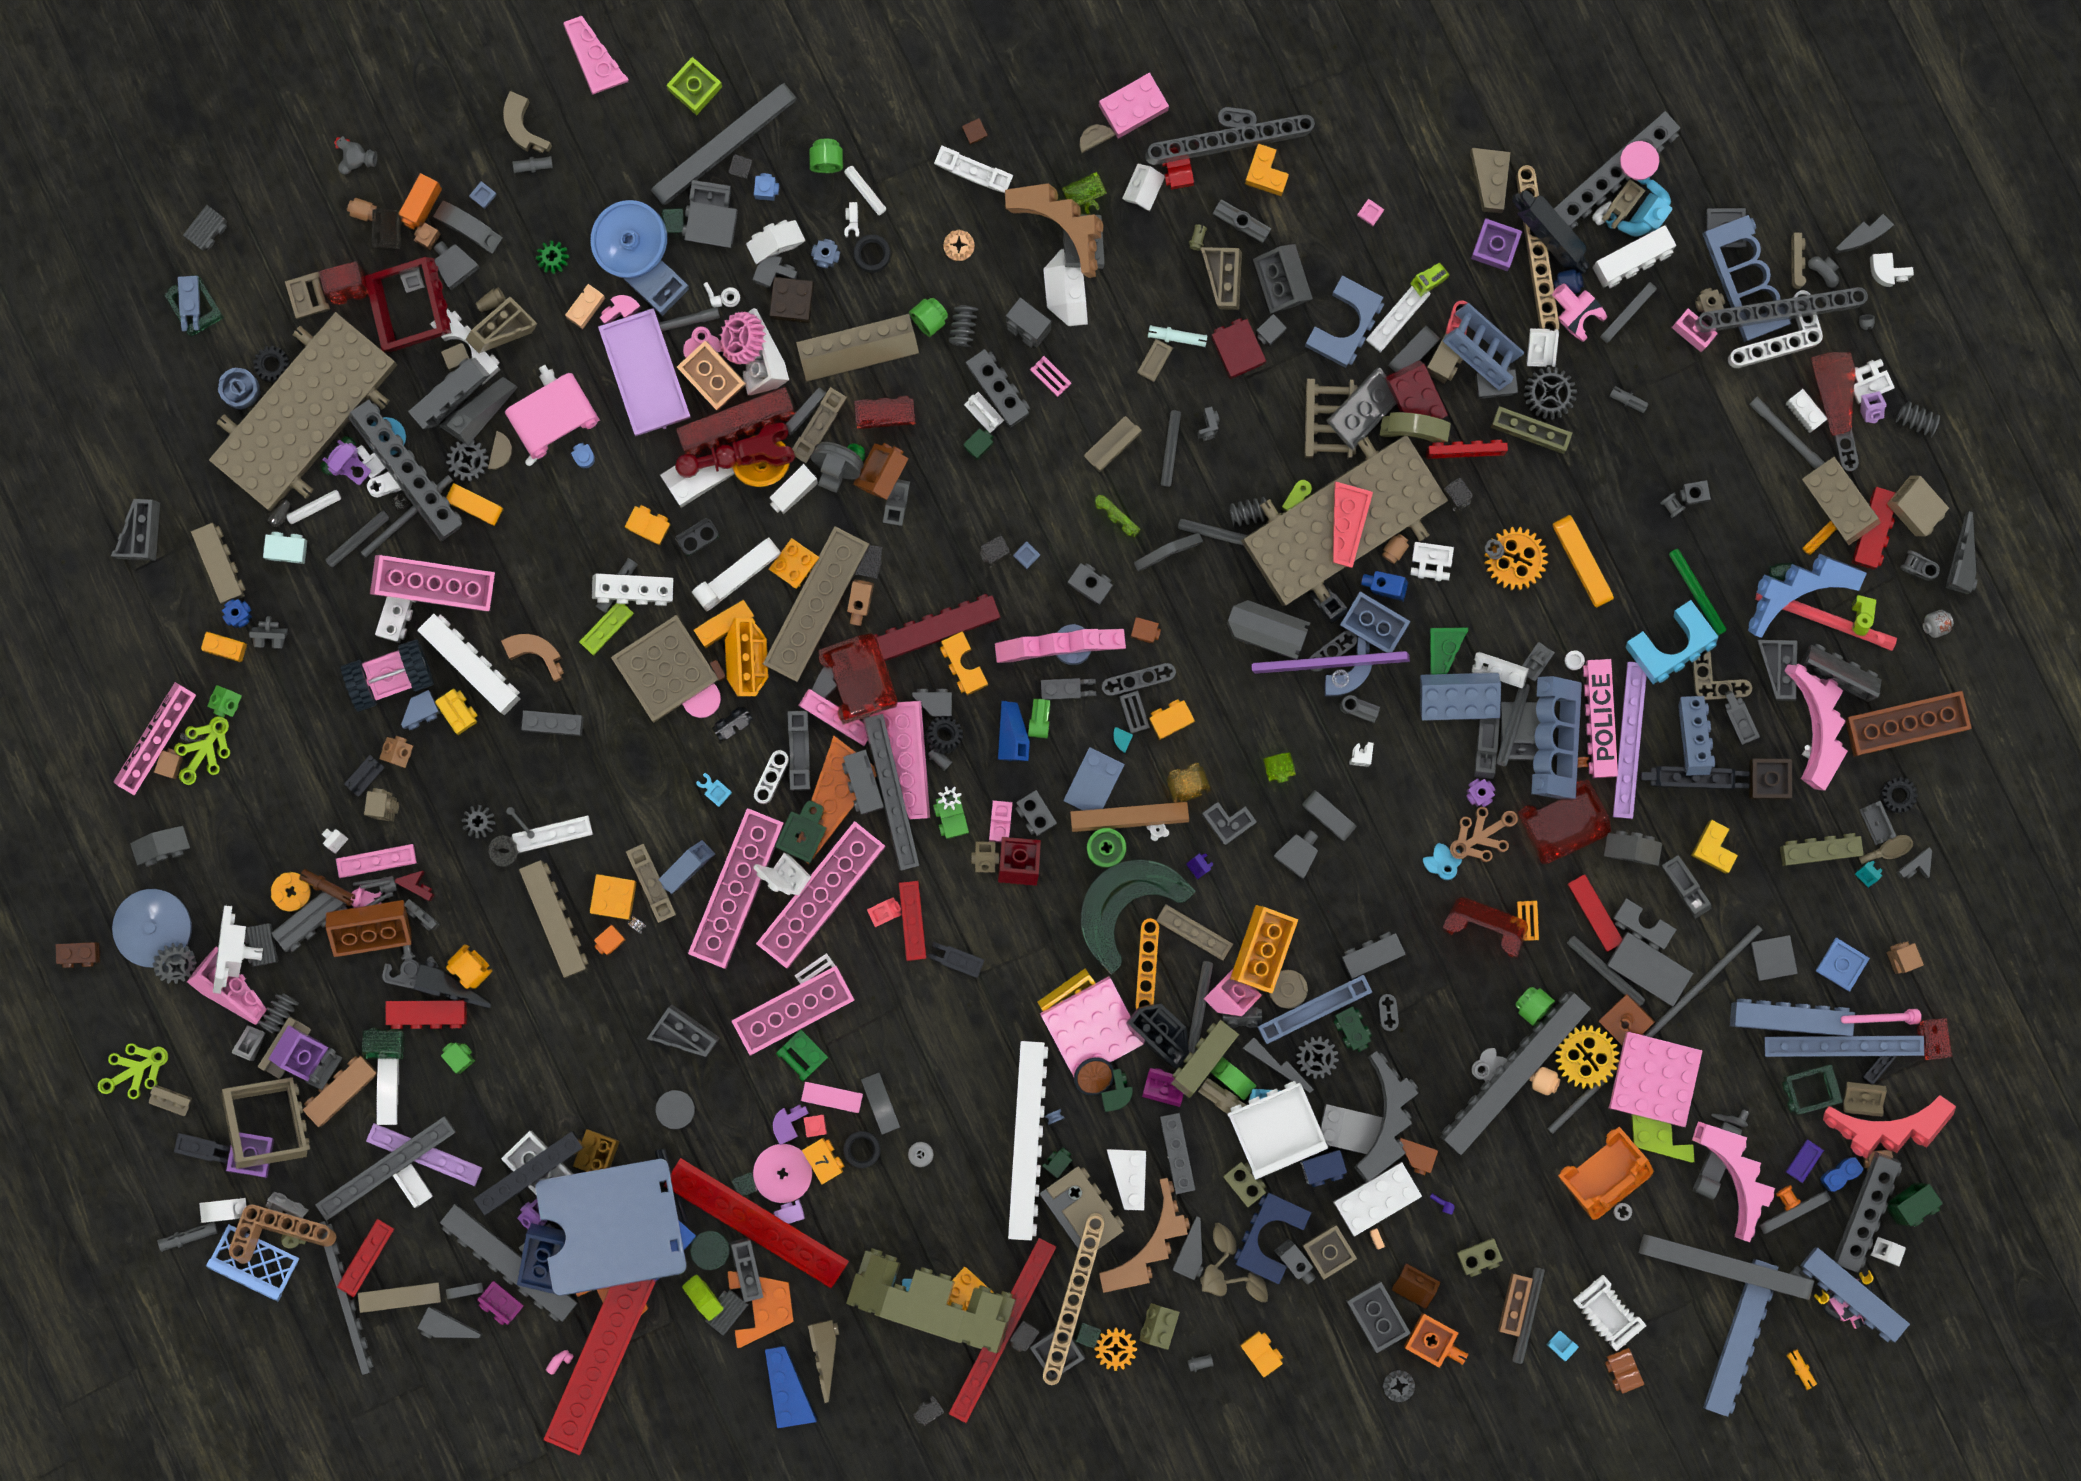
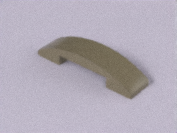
M831 387L829 388L803 434L792 448L795 457L805 463L808 462L812 452L815 451V446L821 443L847 399L846 396Z
M641 844L626 851L657 922L659 923L675 916L674 908L666 890L658 880L660 877L645 845Z

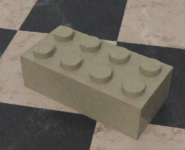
M1835 457L1802 479L1848 545L1881 523Z

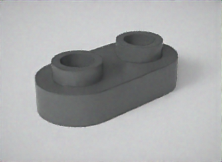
M1225 107L1218 114V122L1225 128L1256 124L1257 121L1255 113L1246 109ZM1229 115L1231 120L1225 121L1224 116ZM1244 118H1249V119H1250V123H1249V124H1245V123L1243 122V119H1244Z

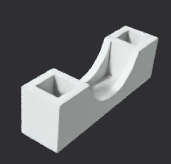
M447 309V315L451 320L450 328L452 333L441 336L444 341L458 339L466 342L471 348L472 358H476L490 374L482 384L486 383L500 371V368L497 366L500 362L493 354L489 356L486 352L478 353L465 340L471 329L467 325L463 327L460 323L462 320L455 311L451 313ZM435 320L431 323L434 329L436 328Z

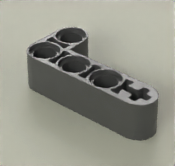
M1725 1121L1720 1129L1738 1135L1742 1133V1129ZM1711 1150L1694 1184L1693 1191L1714 1200L1721 1185L1719 1182L1726 1166Z

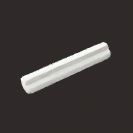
M853 166L848 167L844 171L846 176L878 215L883 214L886 211V207Z
M334 490L287 514L286 517L290 524H294L339 501L341 496L337 490Z

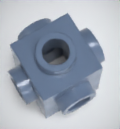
M824 239V241L819 240L818 245L813 246L811 256H814V263H817V266L833 268L834 263L839 261L840 251H838V246L835 245L834 241ZM822 250H828L829 254L823 255Z

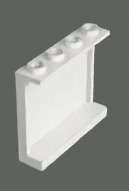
M1290 1082L1284 1085L1286 1089L1278 1092L1277 1089L1266 1093L1268 1097L1260 1100L1258 1096L1249 1100V1105L1242 1107L1240 1104L1230 1108L1231 1112L1228 1113V1117H1230L1255 1179L1329 1148L1301 1083Z

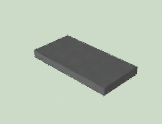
M1376 368L1327 420L1328 424L1350 449H1354L1358 445L1357 442L1362 440L1396 405L1395 399L1385 380L1387 376L1380 368Z
M1626 932L1607 963L1608 967L1672 1007L1693 975L1691 971L1629 932Z

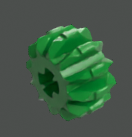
M550 241L549 247L546 243H543L542 245L545 249L537 250L541 254L536 256V260L541 261L538 266L540 268L544 267L545 273L550 268L552 274H555V268L562 272L561 264L563 266L568 265L564 261L569 259V255L564 254L567 248H561L562 244L560 242L555 247L553 241ZM554 253L556 258H554V261H551L548 257H551V254Z

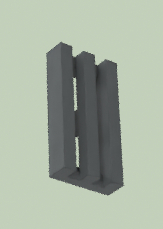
M1135 691L1119 696L1130 733L1150 728L1139 692ZM1133 696L1136 697L1144 722L1143 726L1140 725L1132 699ZM1126 698L1129 700L1137 728H1133L1125 703Z

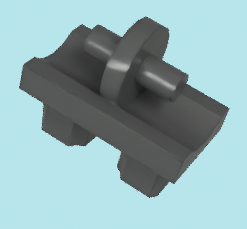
M267 616L266 622L259 621V627H252V631L249 632V638H252L254 647H264L265 638L272 639L273 648H282L288 635V629L278 628L279 622H272V617Z
M1538 642L1522 665V667L1529 669L1527 677L1535 682L1555 652Z

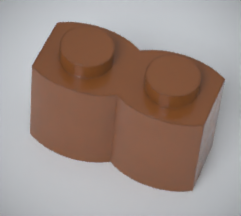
M1629 1348L1606 1356L1607 1361L1604 1363L1608 1372H1613L1615 1379L1612 1382L1616 1391L1620 1390L1623 1394L1644 1385Z

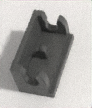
M692 180L689 200L690 203L697 202L729 208L732 189L731 186Z
M1881 801L1859 810L1875 845L1896 837Z

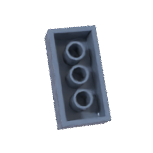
M1499 673L1420 675V712L1422 720L1500 718L1501 681Z

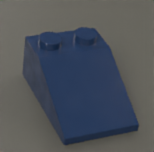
M534 1223L530 1224L526 1233L517 1285L555 1294L552 1289L547 1258L556 1255L563 1248L566 1240L563 1230Z

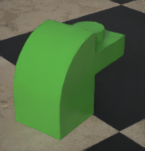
M1223 1057L1211 1070V1073L1242 1100H1245L1252 1092V1089L1256 1087L1248 1077Z

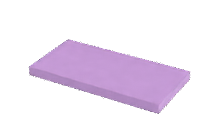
M654 308L598 327L635 436L691 418Z

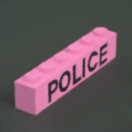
M1611 659L1588 660L1586 665H1583V677L1587 678V685H1584V696H1588V704H1585V715L1589 716V723L1586 724V734L1590 735V743H1587V753L1591 755L1588 771L1589 774H1592V778L1617 777Z
M176 682L173 684L115 778L114 783L133 795L136 794L196 694Z

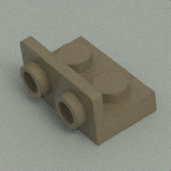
M155 1084L150 1093L149 1104L185 1116L192 1098Z

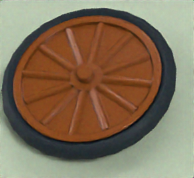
M1089 1058L1077 1067L1074 1074V1083L1077 1089L1086 1095L1101 1094L1112 1085L1114 1069L1103 1058Z

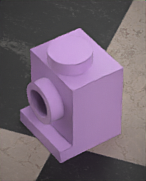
M1881 392L1861 395L1860 412L1865 422L1876 423L1879 419H1883L1886 402ZM1876 401V403L1870 405L1869 402Z
M800 1199L795 1201L796 1205H792V1202L780 1205L781 1210L775 1211V1216L787 1224L805 1219Z

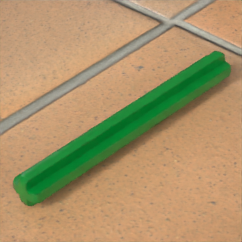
M1677 548L1671 551L1669 556L1717 635L1726 631L1724 624L1680 550Z

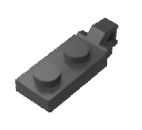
M1732 690L1726 692L1725 694L1729 703L1725 704L1726 711L1741 744L1743 745L1759 738L1760 735L1744 701H1742L1741 697L1736 699Z

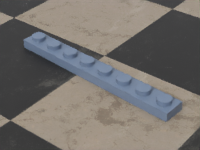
M1924 1036L1765 1037V1057L1924 1056Z

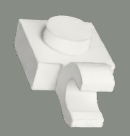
M849 202V208H846V220H850V224L845 228V237L848 238L850 230H854L856 237H859L857 202Z
M362 445L357 448L358 454L363 459L362 463L371 470V473L368 475L371 479L386 469L375 453L370 455Z

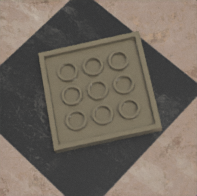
M677 615L611 657L653 723L719 681Z

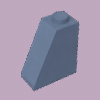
M701 840L689 848L658 880L662 883V887L672 894L700 870L715 853Z

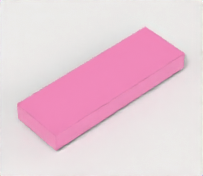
M805 1082L801 1101L859 1113L863 1094Z

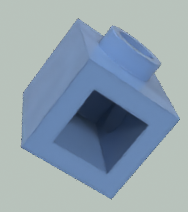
M766 173L756 176L755 199L775 201V195L779 193V183H776L775 177Z

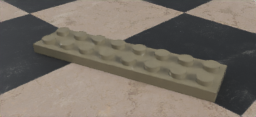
M834 526L819 555L820 558L810 572L763 665L796 682L799 681L867 551L869 543Z

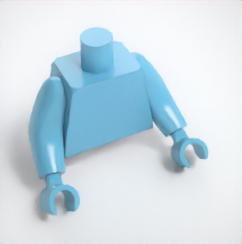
M1650 177L1637 181L1642 185L1646 184L1652 193H1649L1629 222L1622 220L1617 225L1618 230L1634 237L1659 229L1672 211V207L1669 206L1671 199L1668 192L1657 182L1650 180ZM1611 213L1610 216L1612 221L1606 220L1609 228H1612V223L1617 219L1614 213Z

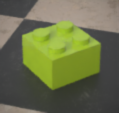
M692 57L666 86L676 98L698 115L722 88V83Z

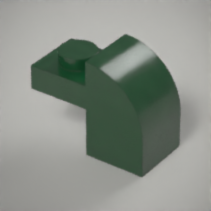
M1121 1069L1113 1070L1116 1090L1101 1093L1105 1112L1123 1108L1132 1097V1087L1124 1088V1084H1127L1125 1072L1121 1073Z

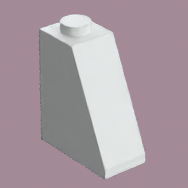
M803 464L770 497L772 501L770 505L777 513L779 511L783 514L786 513L818 484L817 478Z

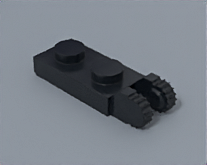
M936 942L932 943L934 948L946 951L944 958L929 953L928 958L978 978L985 961L984 959L950 946L946 947Z
M178 1133L174 1152L208 1161L214 1160L228 1163L226 1157L214 1156L216 1148L229 1152L230 1146Z

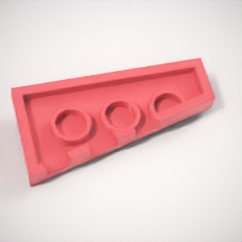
M1336 481L1334 483L1333 563L1352 568L1373 492Z

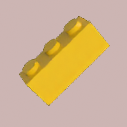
M1085 968L1039 1000L1038 1004L1042 1011H1045L1094 985L1096 982Z

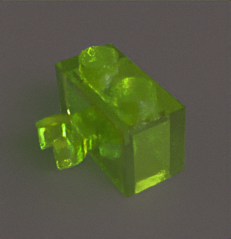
M1097 172L1062 187L1066 199H1072L1079 206L1085 203L1084 209L1088 215L1090 214L1088 210L1090 205H1095L1096 209L1099 210L1098 203L1093 199L1106 194Z

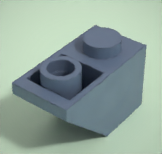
M428 690L410 699L401 724L404 729L408 728L410 731L419 727V723L424 720L430 722L438 718L437 714L441 712L435 703L431 691Z

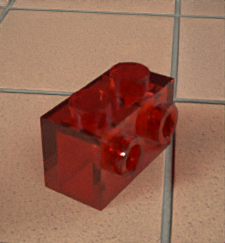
M1947 1018L1920 1021L1918 1034L1919 1036H1924L1925 1060L1952 1057Z

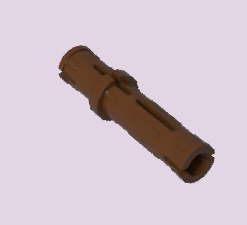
M307 869L301 872L304 876L300 875L299 880L312 885L313 889L321 890L349 906L354 902L351 898L355 899V894L325 880L324 876H317Z

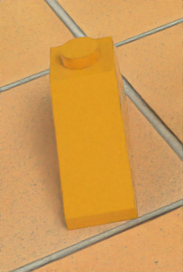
M742 600L696 628L694 632L704 647L707 648L728 634L734 618H753L754 615L745 601Z

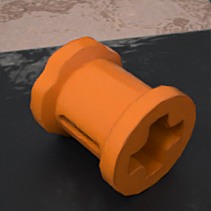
M1791 1185L1776 1193L1777 1197L1780 1196L1786 1206V1211L1801 1203L1800 1199H1797L1791 1190Z

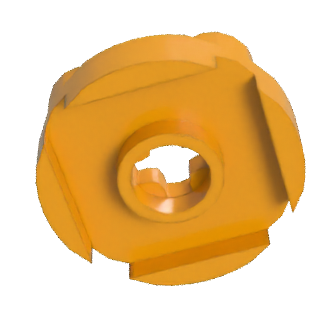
M294 872L283 873L273 882L271 898L280 909L292 912L305 907L309 902L311 888L308 883L299 880L300 874ZM293 886L296 895L288 897L286 890Z

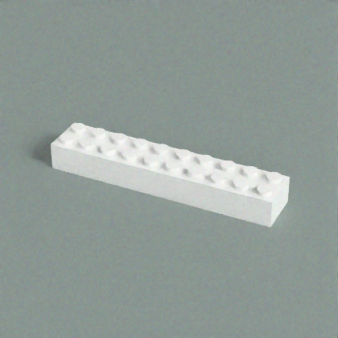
M1021 1041L1008 1239L1032 1240V1236H1036L1037 1224H1033V1216L1037 1217L1038 1204H1034L1035 1197H1039V1185L1036 1184V1177H1040L1041 1165H1037V1157H1041L1042 1145H1038V1137L1042 1138L1043 1126L1039 1125L1040 1118H1044V1106L1040 1105L1041 1098H1045L1046 1086H1042V1078H1046L1047 1067L1043 1066V1059H1047L1048 1047H1044L1042 1042Z

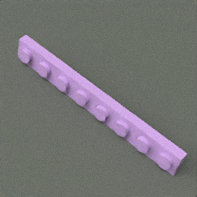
M1627 662L1617 764L1618 776L1616 777L1613 817L1633 819L1646 674L1636 662Z

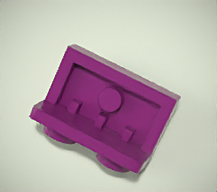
M1150 1068L1142 1097L1180 1107L1184 1093L1171 1084L1175 1079L1172 1077L1173 1074L1164 1072L1162 1069Z
M495 1281L477 1299L480 1302L479 1306L487 1313L490 1310L495 1314L494 1319L502 1325L504 1323L510 1324L524 1307L520 1301Z

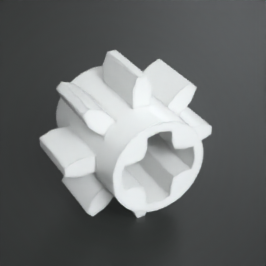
M945 787L946 792L944 794L938 793L942 796V800H939L938 803L944 802V810L948 806L955 810L954 805L956 803L961 804L957 797H960L962 794L955 793L956 787H953L952 791ZM950 793H952L955 801H950V803H946L947 799L944 798L945 795L949 796Z

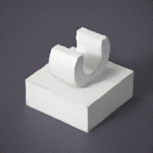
M326 829L322 833L326 838L323 844L334 853L348 840L337 829L333 832Z

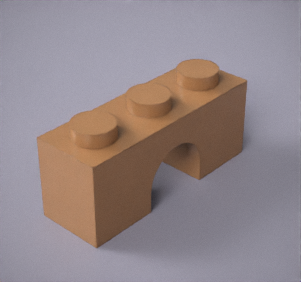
M1908 941L1898 943L1890 947L1891 951L1886 952L1895 974L1906 973L1924 965L1915 943L1909 944Z

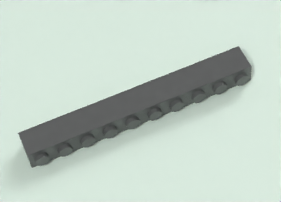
M1571 991L1565 992L1559 998V1003L1556 1007L1550 1008L1545 1015L1547 1017L1533 1027V1033L1529 1037L1526 1036L1520 1042L1518 1050L1511 1052L1507 1057L1508 1061L1495 1070V1076L1481 1086L1479 1094L1472 1096L1468 1101L1469 1105L1456 1114V1120L1442 1130L1440 1138L1458 1154L1462 1155L1591 1009L1575 993Z

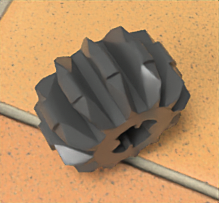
M478 805L477 812L473 806L470 807L472 814L465 811L464 814L469 818L462 819V822L468 823L463 829H470L468 832L469 836H472L475 832V838L477 839L480 837V832L483 837H487L486 829L489 832H493L489 824H496L495 821H489V819L494 817V814L487 815L490 810L489 808H485L482 812L481 805ZM478 817H481L480 819L483 820V824L476 827L477 824L474 823V820H478Z

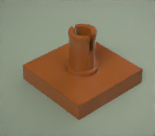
M1628 994L1599 1019V1022L1622 1046L1626 1032L1642 1035L1655 1022Z

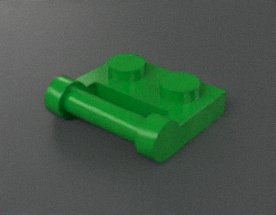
M801 1029L776 1053L779 1058L782 1057L794 1069L802 1082L828 1058ZM790 1048L810 1066L806 1071L787 1052Z

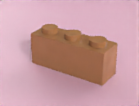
M1511 1273L1498 1328L1499 1332L1520 1336L1532 1278Z

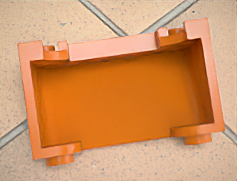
M1620 1127L1616 1130H1611L1606 1136L1607 1145L1578 1168L1566 1166L1561 1171V1174L1558 1175L1593 1220L1603 1216L1648 1180L1654 1172L1649 1160Z

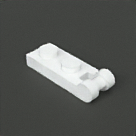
M1476 653L1474 659L1476 663L1472 667V673H1499L1500 681L1519 688L1524 687L1528 668L1484 653ZM1483 663L1489 664L1488 667L1483 666Z

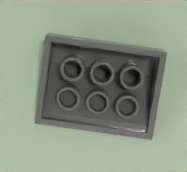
M1819 644L1808 646L1800 665L1807 669V672L1824 680L1828 678L1833 679L1838 683L1839 688L1867 702L1878 698L1882 681L1877 678L1878 674L1870 670L1865 672L1860 669V665L1852 661L1850 663L1843 661V657L1837 653H1832L1831 655L1825 652L1826 648Z

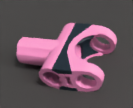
M1566 284L1558 286L1553 291L1552 296L1565 309L1558 317L1559 322L1579 340L1584 342L1587 339L1583 329V322L1586 317L1595 315L1603 322L1606 320L1607 315L1598 301L1586 290L1578 297Z

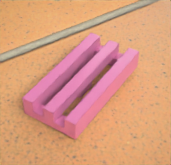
M1045 356L1030 369L1057 397L1071 385V382ZM1043 363L1065 383L1064 386L1042 365ZM1038 368L1060 388L1059 391L1037 371Z

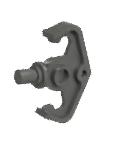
M406 945L403 946L404 954L401 959H405L401 965V974L391 977L389 973L392 970V966L389 963H385L382 978L389 984L414 988L420 966L417 961L413 960L416 956L411 952V946ZM433 956L427 959V961L437 963Z

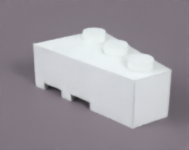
M1106 1149L1124 1210H1144L1146 1151Z

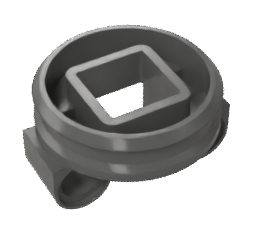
M832 442L817 444L815 451L811 455V460L821 469L820 472L823 473L818 486L835 493L838 492L843 478H859L860 470L864 467L859 455L842 445Z

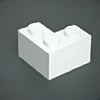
M783 220L776 225L772 223L763 228L764 231L754 234L752 240L746 243L755 263L760 264L768 257L777 256L781 252L795 249L805 242V239L796 220L790 222Z

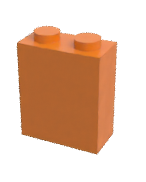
M420 173L399 212V216L402 218L401 221L408 228L414 230L415 227L423 226L442 190L437 181Z

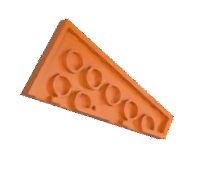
M833 736L811 800L824 807V813L819 824L827 827L813 859L854 807L853 801L857 800L855 793H850L847 782L851 780L849 774L845 775L842 763H845L843 757L856 752L835 736ZM871 764L874 777L876 778L875 767ZM812 807L810 809L811 814H815L817 812V809L815 807ZM804 832L799 834L797 842L801 843L802 840H806Z

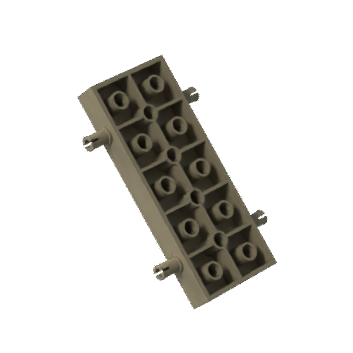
M336 312L315 336L309 334L302 326L297 328L302 335L294 331L293 336L306 345L305 348L240 424L236 425L225 414L221 418L226 424L220 419L217 422V425L229 433V437L212 455L209 461L270 512L277 507L292 488L303 495L305 499L310 496L304 489L310 493L314 489L306 484L301 477L350 421L348 416L352 410L368 399L380 407L381 410L386 406L380 400L386 405L390 401L377 389L397 366L396 362Z
M1368 436L1363 438L1357 444H1359L1364 452L1366 460L1282 514L1277 512L1270 499L1259 505L1268 517V523L1243 538L1241 542L1282 606L1289 604L1310 589L1314 590L1322 603L1331 596L1323 584L1324 580L1346 567L1333 563L1335 481L1373 492L1355 560L1406 527H1411L1419 542L1429 536V533L1420 521L1422 520L1421 518L1447 502L1448 499L1408 436L1400 437L1380 451L1375 450Z

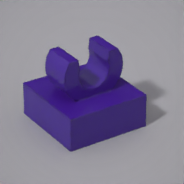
M1198 854L1186 863L1197 880L1211 870L1210 867L1213 866L1212 862L1207 864L1204 860L1207 854Z

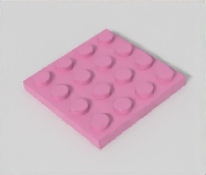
M1110 977L1095 983L1040 1013L1073 1077L1077 1067L1089 1058L1099 1057L1110 1063L1143 1045L1126 1024L1131 1016Z
M1626 1032L1609 1108L1686 1127L1702 1050Z

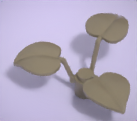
M1215 1223L1213 1239L1217 1248L1224 1252V1256L1216 1265L1206 1267L1204 1275L1200 1278L1202 1291L1216 1296H1224L1227 1292L1226 1284L1245 1281L1247 1282V1291L1253 1298L1263 1303L1267 1302L1268 1292L1262 1276L1250 1272L1248 1273V1278L1224 1280V1275L1218 1267L1229 1256V1253L1232 1255L1236 1253L1237 1245L1231 1231L1224 1225Z

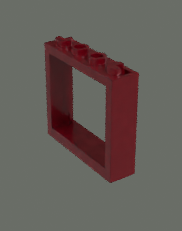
M423 257L365 276L382 351L393 352L452 333L450 328L451 320L446 311L447 303L442 294L443 286L438 277V266H436L434 258ZM422 266L436 328L395 341L381 279Z

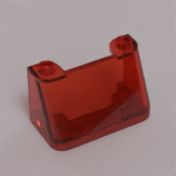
M870 633L856 636L818 650L820 663L826 668H832L843 705H840L838 710V717L843 725L897 707V698L875 635Z
M1588 779L1577 782L1576 799H1561L1540 810H1537L1534 806H1525L1521 811H1518L1520 821L1542 864L1557 860L1604 838L1611 832L1609 815Z
M1462 897L1455 901L1443 926L1444 932L1453 935L1454 932L1466 929L1469 921L1504 934L1501 942L1503 950L1508 953V956L1515 959L1518 958L1528 932L1526 921L1468 898Z

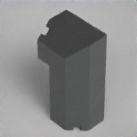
M1247 600L1233 606L1226 625L1234 640L1297 660L1299 656L1297 654L1301 651L1308 631L1306 628L1309 627L1310 622Z

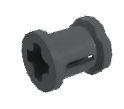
M1672 493L1660 502L1670 512L1671 518L1686 508L1676 499L1675 493Z
M1491 539L1487 542L1485 551L1488 556L1494 560L1502 558L1504 547L1501 542L1496 539ZM1493 546H1496V547H1497V552H1496V553H1493V551H1492V550H1493V548H1492Z

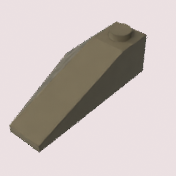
M833 1319L808 1325L813 1352L816 1354V1366L820 1373L819 1379L825 1403L830 1400L837 1341L836 1335H839L838 1324L833 1323Z

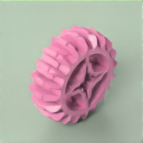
M748 312L735 313V315H730L729 320H725L726 325L721 327L723 332L719 334L721 340L718 343L722 345L720 350L724 352L723 356L727 360L741 365L749 364L750 361H755V357L760 356L759 351L764 350L762 344L766 342L763 340L766 333L763 332L765 326L761 324L762 320Z

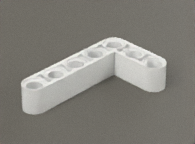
M1801 290L1797 292L1793 296V298L1798 296H1808L1810 295V293L1805 290ZM1797 303V309L1804 311V306ZM1810 315L1811 323H1805L1802 317L1796 318L1799 328L1798 332L1733 350L1728 357V363L1733 368H1741L1817 346L1823 338L1817 315ZM1809 333L1816 335V342H1811L1808 339ZM1791 338L1796 339L1798 347H1792L1789 340ZM1772 343L1779 345V352L1771 350ZM1752 349H1759L1761 357H1754ZM1734 354H1740L1743 361L1741 363L1734 361Z
M767 538L709 584L706 581L701 583L692 591V594L705 611H709L776 559L781 552L773 541Z

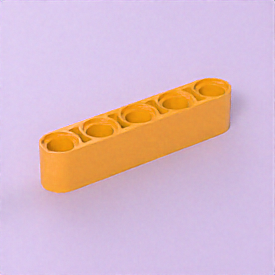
M1568 515L1552 523L1593 605L1597 608L1613 600V594L1572 516Z
M1151 918L1144 920L1141 925L1136 1010L1139 1008V1003L1142 1000H1147L1150 1005L1154 1004L1159 924ZM1147 922L1154 923L1156 929L1153 933L1145 931L1144 926ZM1148 941L1154 945V950L1150 953L1145 952L1143 949V944ZM1149 961L1152 963L1153 968L1150 972L1142 970L1143 962ZM1142 981H1149L1151 983L1150 991L1144 992L1141 990L1140 984Z

